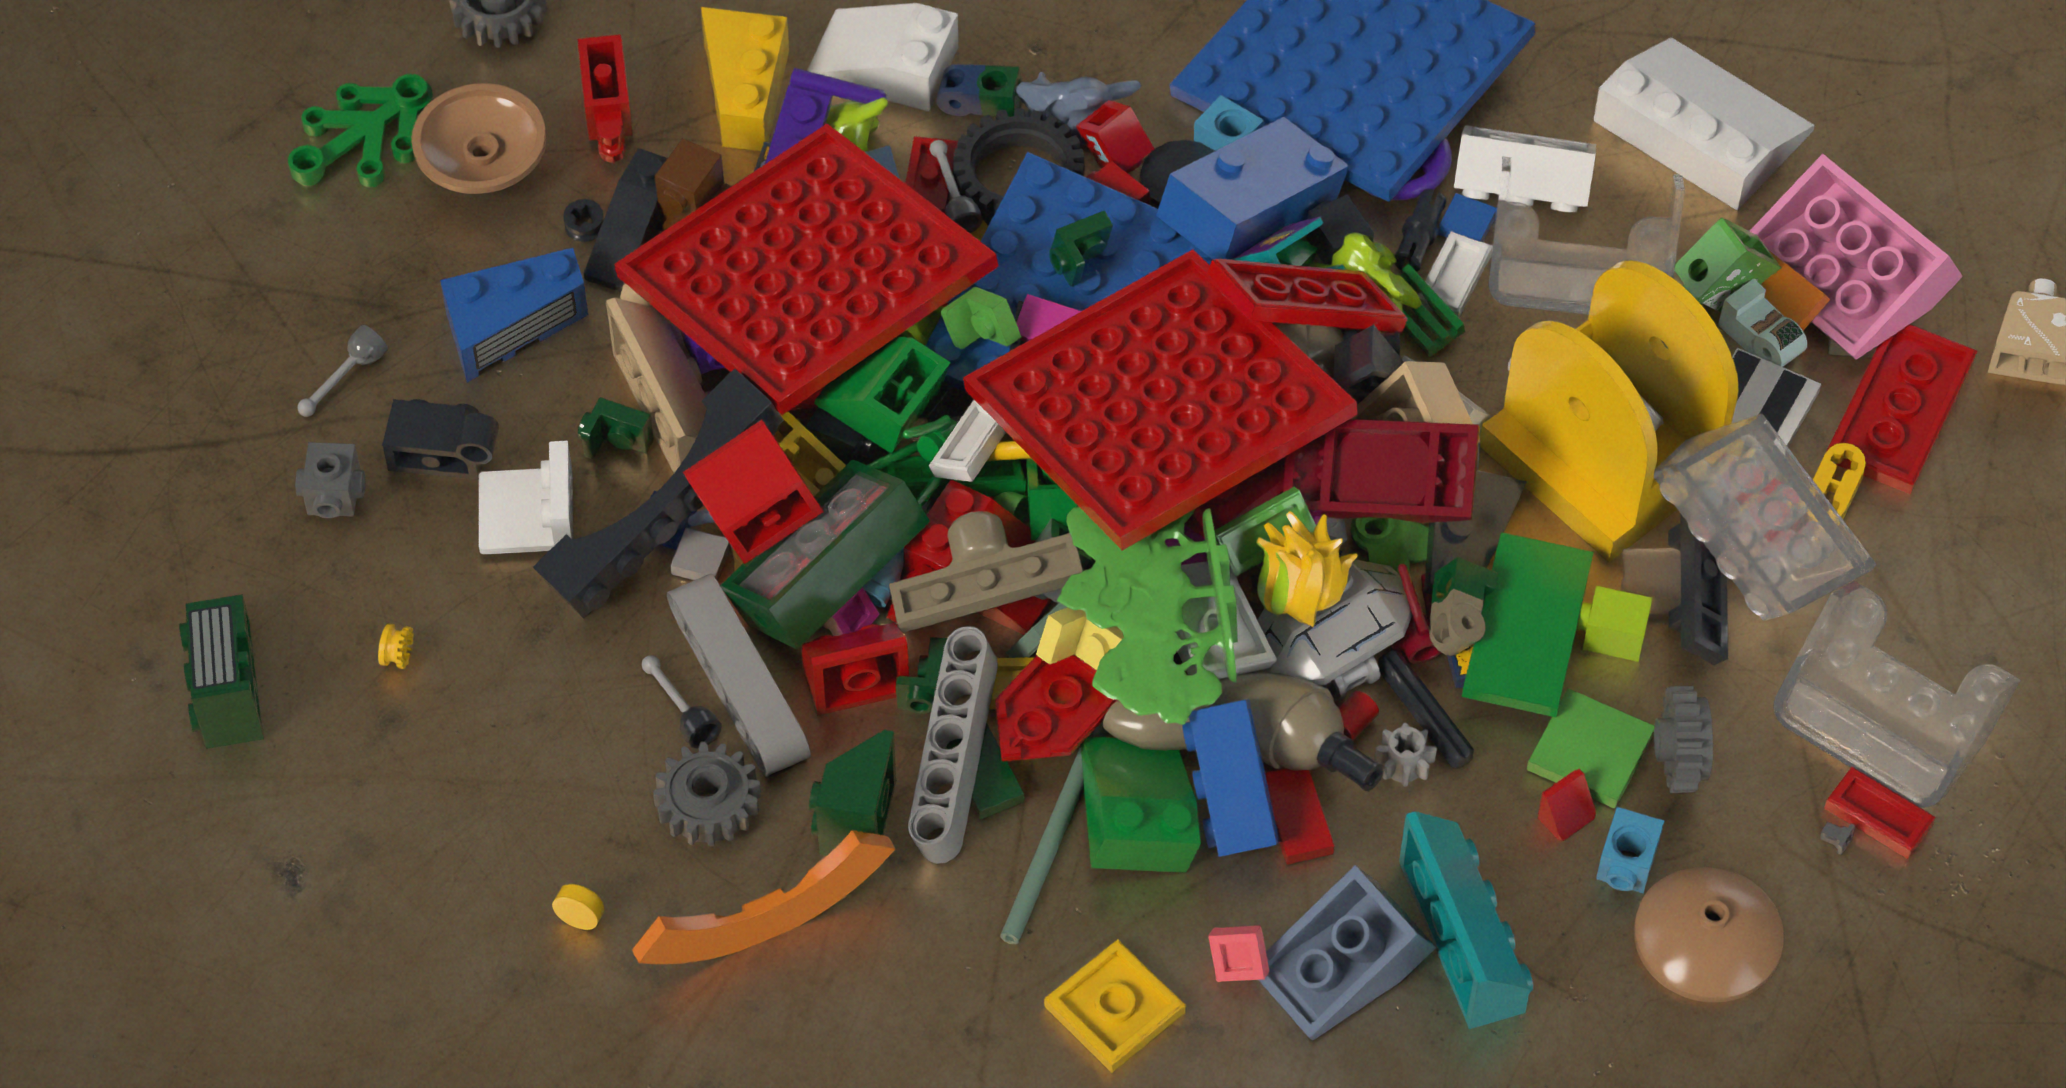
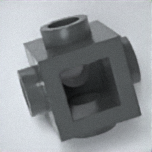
M308 442L305 467L297 469L295 481L296 495L303 496L307 515H318L323 518L354 516L357 498H364L366 487L365 471L360 468L355 444Z

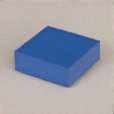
M1455 193L1439 224L1438 235L1448 238L1450 232L1483 242L1496 218L1497 208Z

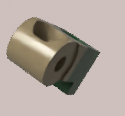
M1456 557L1435 572L1429 635L1438 651L1445 655H1457L1483 637L1485 632V621L1481 614L1483 598L1496 590L1497 572L1460 557Z

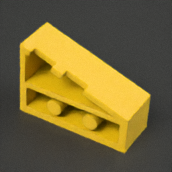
M701 7L704 43L722 146L761 151L764 142L769 141L789 54L787 17Z

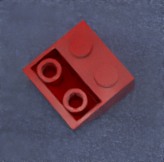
M760 420L683 472L707 511L744 564L824 512L763 420Z

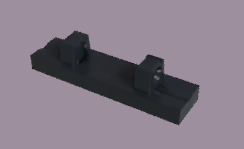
M1692 479L1680 485V523L1668 531L1669 547H1673L1681 552V604L1669 611V628L1681 633L1682 649L1700 656L1712 665H1716L1728 659L1727 503L1725 495L1696 479Z

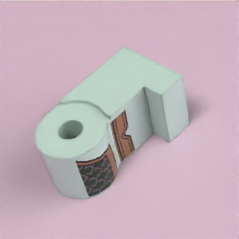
M1753 278L1724 300L1718 326L1747 352L1784 367L1806 350V336L1795 321L1783 316L1764 298L1766 289Z

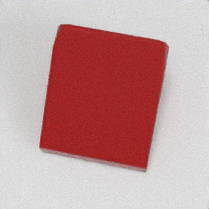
M1575 769L1542 792L1538 819L1559 841L1566 840L1592 822L1596 817V810L1585 775L1580 769Z

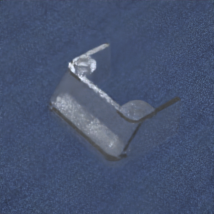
M1502 156L1489 271V290L1497 302L1506 306L1589 315L1593 289L1597 279L1616 263L1629 260L1639 261L1663 271L1672 278L1674 277L1685 194L1682 175L1673 174L1668 217H1645L1638 220L1629 232L1627 249L1538 240L1539 219L1534 209L1525 203L1508 201L1511 157Z

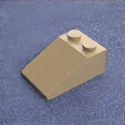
M1405 361L1357 405L1358 415L1351 418L1356 420L1473 424L1446 364L1438 362Z

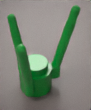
M944 415L936 421L906 429L903 432L904 438L909 439L918 436L920 438L894 451L892 454H887L867 466L880 470L916 452H919L926 461L932 462L957 425V422ZM935 476L931 478L916 499L921 508L926 504L944 478Z

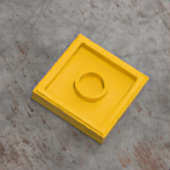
M1118 939L1044 998V1007L1111 1073L1181 1017L1186 1009V1004Z

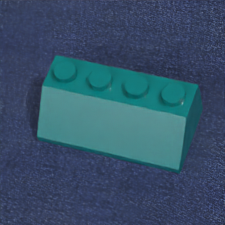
M1416 811L1406 814L1399 864L1431 940L1436 946L1435 949L1469 1029L1525 1013L1529 993L1534 990L1532 976L1525 963L1519 964L1513 951L1515 949V939L1512 929L1507 921L1501 922L1495 910L1497 907L1496 894L1490 880H1482L1477 868L1479 866V856L1471 838H1464L1458 822Z

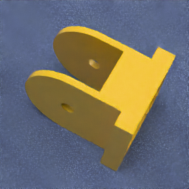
M1629 260L1616 263L1597 279L1593 289L1587 321L1576 329L1556 321H1541L1529 327L1516 339L1512 351L1504 408L1482 424L1480 447L1515 479L1527 481L1525 488L1603 558L1611 562L1680 508V485L1692 479L1705 484L1726 451L1741 458L1745 440L1731 428L1738 398V377L1731 352L1707 311L1675 279L1663 271L1639 261ZM1640 395L1664 418V423L1656 431Z

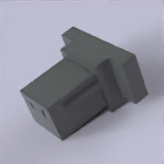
M1827 822L1821 831V840L1836 845L1837 853L1842 855L1853 839L1855 825L1850 824L1848 828L1845 826L1841 828Z

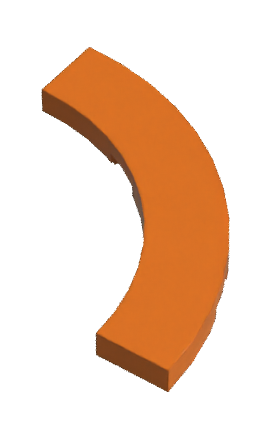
M852 830L834 850L808 870V873L796 887L788 892L783 893L782 889L779 888L761 898L743 904V912L730 916L715 915L714 913L687 917L658 916L632 951L638 963L682 964L708 960L742 951L799 927L836 904L879 868L895 850V847L889 836Z

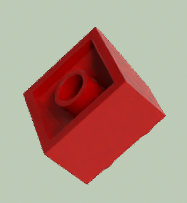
M895 622L885 625L871 624L862 627L858 631L837 636L823 635L802 645L803 669L817 716L897 698V677H909L907 640Z

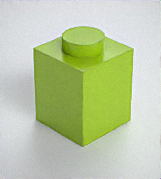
M1596 586L1592 604L1582 603L1577 630L1586 631L1582 650L1639 662L1652 597Z

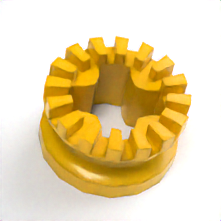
M387 623L385 625L378 650L380 665L388 666L390 662H395L399 669L407 667L411 658V654L407 653V651L412 652L413 649L408 647V645H412L414 642L412 627L405 626L402 630H397L394 624Z

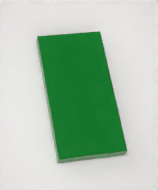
M1501 532L1492 571L1498 573L1496 590L1487 595L1484 600L1481 614L1485 621V632L1483 637L1473 645L1462 697L1557 717L1594 552Z

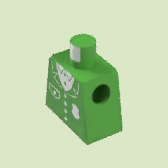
M1723 217L1691 247L1674 267L1675 272L1684 283L1683 287L1701 305L1705 304L1722 312L1724 300L1754 278L1759 284H1762L1781 269V266L1758 235Z

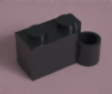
M393 399L382 444L388 471L479 480L482 464L489 463L492 460L499 424L493 417L479 413L477 408L468 404L447 405L429 403L421 399L410 401Z

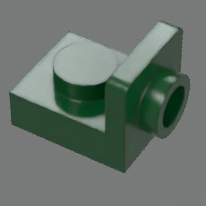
M1105 210L1056 229L1052 247L1049 251L1050 261L1054 270L1059 275L1063 274L1071 287L1080 284L1085 267L1084 260L1096 257L1107 247L1113 224Z
M600 397L592 412H586L579 424L578 437L582 441L584 457L594 459L604 440L623 450L633 449L647 454L654 441L651 415Z
M930 637L928 655H920L918 677H897L896 696L899 709H908L917 714L931 712L944 647L948 638Z

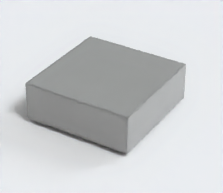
M685 528L670 565L671 574L692 580L712 574L718 581L731 550L730 543L725 537Z

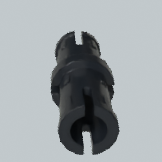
M1425 189L1418 196V202L1413 215L1404 222L1402 227L1403 239L1397 252L1394 254L1397 261L1394 265L1401 270L1406 257H1410L1408 264L1416 272L1420 270L1427 247L1432 245L1437 237V222L1446 207L1447 200L1442 193H1438L1433 205L1430 204V200L1435 190Z

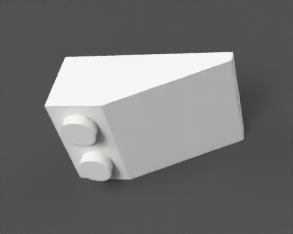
M919 3L836 9L807 71L885 91L888 101L930 112L939 91L943 72L951 65L958 49V14Z

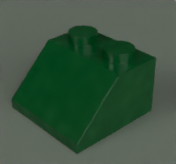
M883 730L826 763L822 782H813L809 799V810L814 811L811 835L818 836L820 855L827 856L852 830L884 835L896 784L894 731Z

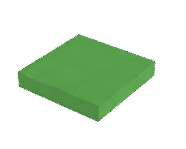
M1567 688L1559 703L1557 717L1551 718L1528 761L1527 770L1556 783L1575 769H1580L1585 775L1592 799L1616 809L1654 736V725Z

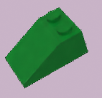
M1088 736L1080 745L1091 868L1186 873L1201 842L1197 802L1179 750L1142 749L1117 738Z

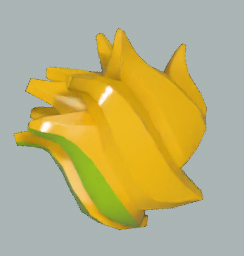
M1289 511L1286 516L1292 528L1289 525L1282 527L1285 536L1268 522L1264 527L1269 535L1270 542L1258 537L1257 544L1264 550V561L1257 584L1258 594L1261 603L1267 611L1275 615L1287 613L1297 621L1314 628L1317 611L1330 608L1340 601L1347 584L1349 569L1358 554L1354 553L1339 557V549L1343 540L1342 538L1330 539L1327 532V516L1325 514L1321 516L1311 533L1293 512Z

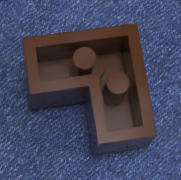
M684 138L681 139L655 175L661 231H665L731 187V185L724 183L721 154Z

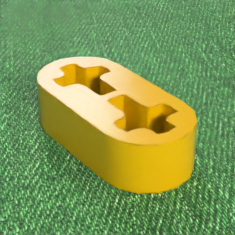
M1839 443L1830 447L1825 453L1807 491L1808 498L1804 509V516L1809 524L1815 528L1825 530L1839 525L1844 519L1862 481L1866 464L1865 457L1862 451L1853 444ZM1844 458L1849 459L1852 470L1847 469L1841 481L1835 480L1837 467L1835 463L1840 464ZM1828 491L1835 493L1832 504L1833 509H1828L1825 514L1817 512V503L1824 501Z

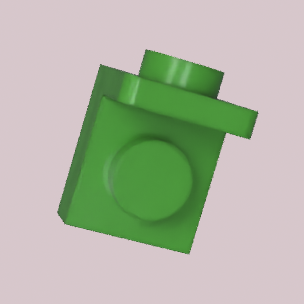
M978 287L972 288L941 310V315L954 346L964 349L980 337L1008 347L1022 337L1007 299Z

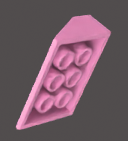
M1824 154L1807 169L1750 230V232L1758 235L1768 250L1830 299L1811 323L1855 360L1929 312L1963 277L1951 258Z

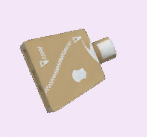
M2036 279L2030 283L2029 292L2015 291L2012 293L1987 373L2066 385V298L2056 297L2057 285L2049 279Z

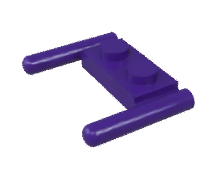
M794 68L765 164L824 126L833 96L867 104L880 98L887 99L885 91Z

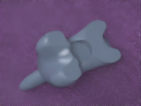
M1040 72L1038 79L1032 82H1022L1017 86L1016 90L1017 94L1021 97V102L1028 108V112H1025V117H1030L1033 110L1042 111L1043 121L1052 115L1059 119L1060 126L1066 124L1071 128L1072 136L1076 135L1078 137L1080 145H1087L1076 125L1108 100L1114 101L1131 96L1141 88V83L1133 80L1105 85L1096 78L1086 76L1068 82L1051 83L1046 79L1045 73Z

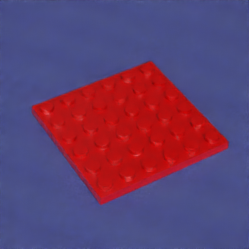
M828 123L614 264L619 279L731 372L735 368L773 403L781 415L999 267L997 255L994 251Z
M1193 249L963 377L965 391L1122 551L1358 415L1356 400L1272 322L1251 321L1241 312L1207 274L1210 265Z

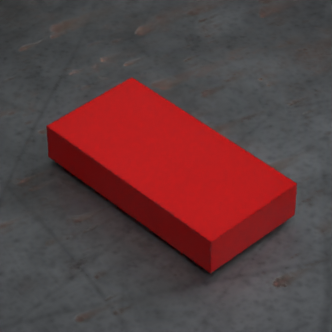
M1854 767L1849 769L1826 800L1824 809L1847 823L1854 824L1855 828L1906 859H1909L1923 840L1936 818Z
M1286 768L1265 773L1280 847L1286 865L1333 855L1334 843L1310 771H1293Z

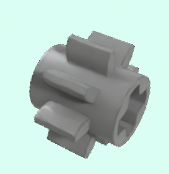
M1403 723L1402 727L1393 732L1386 729L1383 731L1382 745L1376 747L1374 761L1385 763L1383 774L1385 780L1392 778L1395 781L1402 782L1403 786L1407 787L1409 782L1417 777L1424 780L1428 778V764L1435 762L1436 747L1425 746L1428 735L1427 730L1420 732L1415 728L1409 727L1407 723Z

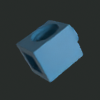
M1220 95L1195 121L1194 141L1201 142L1216 151L1262 128L1264 120Z
M1617 807L1601 855L1596 879L1607 882L1608 885L1617 890H1633L1644 894L1658 849L1664 820ZM1630 851L1638 857H1627L1620 852Z

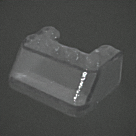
M1853 581L1829 596L1774 699L1775 716L1790 731L1847 766L1856 768L1918 807L1926 808L1933 806L1947 795L1986 743L2021 680L1996 665L1982 664L1967 673L1956 694H1953L1874 646L1886 624L1887 608L1879 595Z

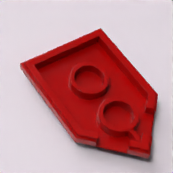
M1036 655L995 698L1002 761L1071 755L1104 720L1109 708L1118 701L1117 699L1108 698L1093 687L1092 681L1097 670L1076 655L1053 664H1048Z

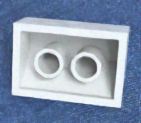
M1465 125L1461 137L1454 188L1463 189L1462 195L1469 198L1489 199V193L1507 195L1506 202L1511 204L1533 206V201L1536 199L1551 202V209L1577 212L1578 206H1588L1596 144Z

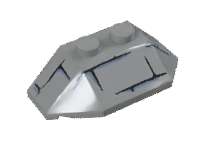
M1354 560L1349 569L1347 584L1340 601L1330 608L1317 611L1314 628L1297 621L1287 613L1275 615L1264 608L1257 621L1277 661L1268 669L1254 672L1281 673L1303 678L1317 685H1325L1405 636L1412 617L1400 575L1391 566Z

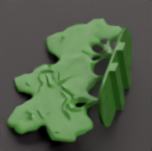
M1075 507L1067 514L1066 518L1073 545L1084 550L1086 554L1096 560V563L1089 570L1082 571L1079 574H1072L1063 586L1061 594L1056 601L1072 610L1082 609L1086 613V619L1101 629L1117 626L1122 630L1124 636L1115 648L1110 649L1101 658L1092 681L1093 687L1108 698L1119 700L1125 709L1133 711L1138 716L1158 714L1167 724L1178 723L1185 725L1194 708L1213 704L1222 694V683L1213 672L1206 670L1202 666L1206 653L1213 645H1218L1222 648L1228 679L1236 682L1233 643L1238 642L1236 597L1234 585H1230L1227 544H1216L1210 508L1203 512L1205 541L1195 542L1184 534V523L1191 517L1194 512L1192 510L1122 551L1080 507ZM1169 538L1178 539L1181 546L1167 547L1164 541ZM1206 552L1212 585L1195 587L1190 583V578L1181 569V562L1189 559L1196 553ZM1214 597L1218 626L1211 631L1203 633L1191 629L1183 620V605L1189 599ZM1183 630L1190 633L1191 637L1182 640L1176 632ZM1196 642L1198 647L1190 648L1191 654H1195L1180 665L1173 661L1174 654L1182 646ZM1191 665H1197L1196 674L1186 675L1185 670Z

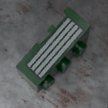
M243 594L185 603L186 623H179L183 651H188L189 663H184V674L188 692L191 691L192 703L188 704L192 731H201L206 749L263 740L264 734L251 626Z

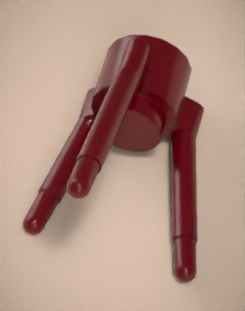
M1400 564L1398 571L1412 617L1405 636L1391 644L1393 650L1399 651L1403 656L1407 655L1410 663L1420 664L1430 661L1442 653L1433 645L1429 635L1432 595L1424 593V573L1421 576L1426 615H1424L1408 568L1405 564Z

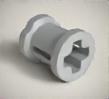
M1371 656L1327 684L1322 685V687L1328 689L1333 697V701H1340L1346 698L1347 691L1364 682L1372 684L1379 680L1380 672L1377 662Z

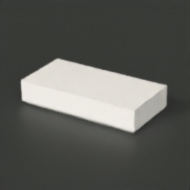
M1450 232L1425 282L1460 318L1492 255L1493 246ZM1419 293L1418 296L1423 306L1433 311L1424 296Z
M975 400L970 404L929 464L935 477L973 482L1006 433Z

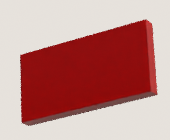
M1212 259L1207 272L1251 321L1366 329L1375 325L1379 331L1394 332L1399 330V332H1402L1408 319L1363 271Z
M1911 324L1879 344L1826 452L1830 447L1839 443L1853 444L1862 451L1865 457L1866 464L1863 476L1911 495L1975 361L1978 350ZM1844 458L1840 464L1835 463L1837 466L1852 470L1849 459Z

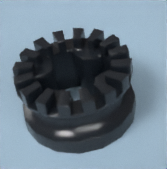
M578 199L571 202L563 213L565 232L571 239L589 242L597 238L604 221L603 210L598 203L589 199ZM587 215L592 218V223L584 222L581 226L576 224V218L584 219Z

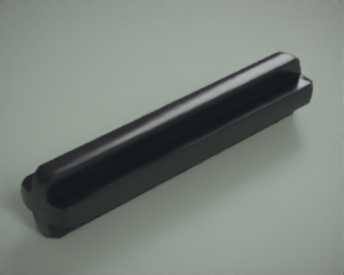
M1391 650L1387 654L1382 655L1378 659L1379 672L1423 730L1428 731L1429 738L1448 763L1456 769L1468 764L1473 759L1474 748L1403 655L1397 650Z

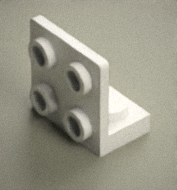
M568 441L549 442V460L541 461V469L487 471L479 474V550L481 554L549 551L566 534L571 539H574L573 471Z

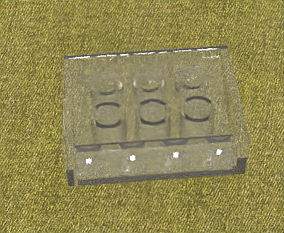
M1763 414L1686 439L1655 469L1653 478L1660 485L1662 495L1676 506L1688 522L1691 533L1705 544L1715 557L1720 571L1732 579L1745 596L1747 606L1751 611L1759 615L1763 621L1788 615L1870 572L1877 565Z

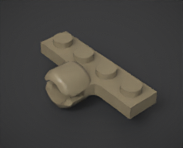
M977 511L960 516L950 526L947 534L953 559L949 566L890 583L889 587L897 624L902 633L1061 589L1072 574H1079L1084 569L1079 549L1073 545L1070 533L1026 546L1010 548L1001 519L990 512Z

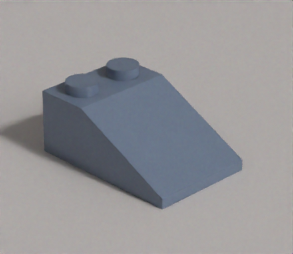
M1354 865L1266 951L1269 973L1265 979L1259 981L1311 1040H1314L1400 983L1436 946L1373 877Z

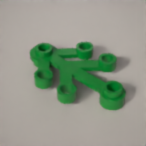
M405 74L398 77L392 87H361L355 83L342 84L336 90V99L340 110H325L318 106L309 107L302 113L301 120L305 133L313 137L324 135L329 128L348 129L319 149L310 145H302L295 148L288 156L290 174L295 181L304 186H312L322 179L327 165L364 141L362 160L356 166L358 180L365 187L380 185L385 178L381 162L385 126L399 116L398 135L391 141L393 157L400 163H410L416 160L412 147V132L418 114L433 100V91L430 84L416 74ZM348 96H355V98L351 100L344 99ZM364 103L383 104L375 111H358L363 107ZM312 120H321L318 123H310ZM403 146L411 147L407 150H400V148ZM368 170H376L373 174H365Z

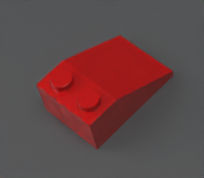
M951 479L927 513V517L931 522L904 547L905 575L922 564L935 571L949 566L953 558L947 532L957 518L967 513L983 511L998 516L1004 526L1010 548L1033 544L1036 540H1031L1030 528L995 500ZM1032 596L976 613L1025 635L1038 623L1052 600L1048 597L1043 600Z

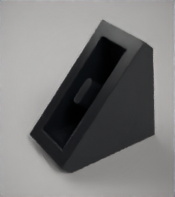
M1372 325L1335 345L1333 380L1348 394L1367 397L1404 362L1375 325Z

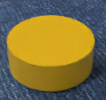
M578 884L562 886L552 903L554 912L561 920L582 930L595 928L605 911L600 897L592 890Z

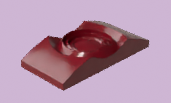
M1349 419L1286 456L1283 492L1296 487L1300 490L1311 516L1317 517L1325 514L1327 518L1334 519L1375 517L1417 523L1472 520L1480 427L1478 424Z

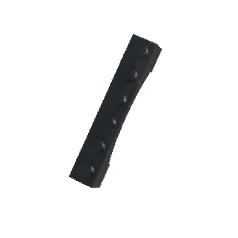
M735 368L702 400L707 410L694 444L678 469L651 498L626 517L600 531L576 539H571L566 534L533 566L544 581L583 619L591 611L603 606L608 600L610 592L624 578L635 574L641 568L644 558L659 544L667 542L675 534L678 525L692 511H696L704 506L683 474L685 470L760 420L764 421L773 436L776 434L778 426L784 421L773 403Z

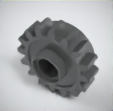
M450 0L454 25L456 28L462 27L463 37L467 39L476 34L478 45L481 46L488 39H493L496 48H500L503 39L508 38L514 45L518 44V35L521 33L529 37L533 36L532 24L542 25L544 22L542 13L547 11L546 0Z
M1669 686L1665 689L1666 697H1663L1664 712H1662V718H1656L1655 755L1658 762H1665L1664 775H1667V787H1670V793L1698 791V782L1708 781L1712 770L1713 729L1710 706L1706 697H1697V691H1694V686Z
M701 742L698 753L692 754L685 746L681 748L682 760L678 762L669 757L665 760L667 773H656L657 789L653 790L655 807H658L659 821L661 824L669 823L670 832L673 837L681 834L688 838V844L694 845L698 841L707 842L709 846H714L716 841L727 839L730 842L734 840L733 834L739 829L747 831L750 828L748 815H758L759 813L758 798H761L760 781L756 779L754 764L745 765L744 754L741 751L729 757L727 756L726 744L721 743L715 752H709L706 742ZM707 793H712V794H714V795L709 796V797H702V796H701V795L707 794Z

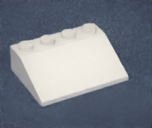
M1672 37L1625 61L1599 87L1594 122L1737 211L1813 132L1815 126Z

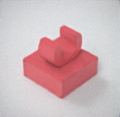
M1261 925L1212 929L1208 938L1217 982L1261 980L1266 978L1269 973V966Z

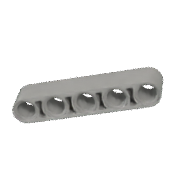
M708 574L668 591L667 599L680 629L762 774L767 777L810 758V748L798 721L716 578L712 574Z
M971 626L961 627L953 631L945 643L908 822V831L922 855L928 861L937 864L946 863L954 859L962 847L998 668V660L984 633L978 628ZM980 651L974 659L963 661L969 653ZM964 695H971L967 702L961 705H954L958 698ZM955 739H962L957 747L945 750L949 742ZM953 783L952 788L948 792L936 794L942 785ZM944 828L943 833L938 838L926 840L933 830Z

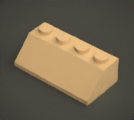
M618 298L606 300L613 355L642 412L651 415L653 433L674 473L687 456L699 434L707 410L702 400L711 391L703 392L699 384L702 383L699 367L693 357L686 359L682 351L685 348L683 338L677 326L674 324L669 325L665 317L654 307Z

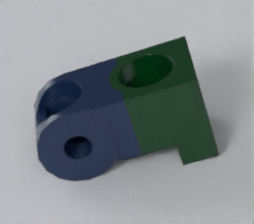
M968 64L948 66L943 72L936 103L943 112L953 116H965L973 113V115L986 116L989 114L990 116H996L997 111L1006 109L1008 116L1014 117L1015 108H1022L1023 105L1021 97L1017 94L1016 90L1017 86L1022 83L1020 67Z

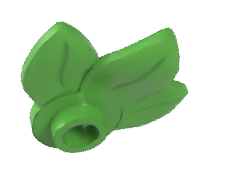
M1375 517L1352 519L1351 537L1358 547L1368 552L1369 562L1391 566L1399 574L1398 566L1400 564H1405L1410 572V563L1426 561L1429 529L1422 523ZM1370 527H1376L1382 533L1371 535L1366 533V530Z

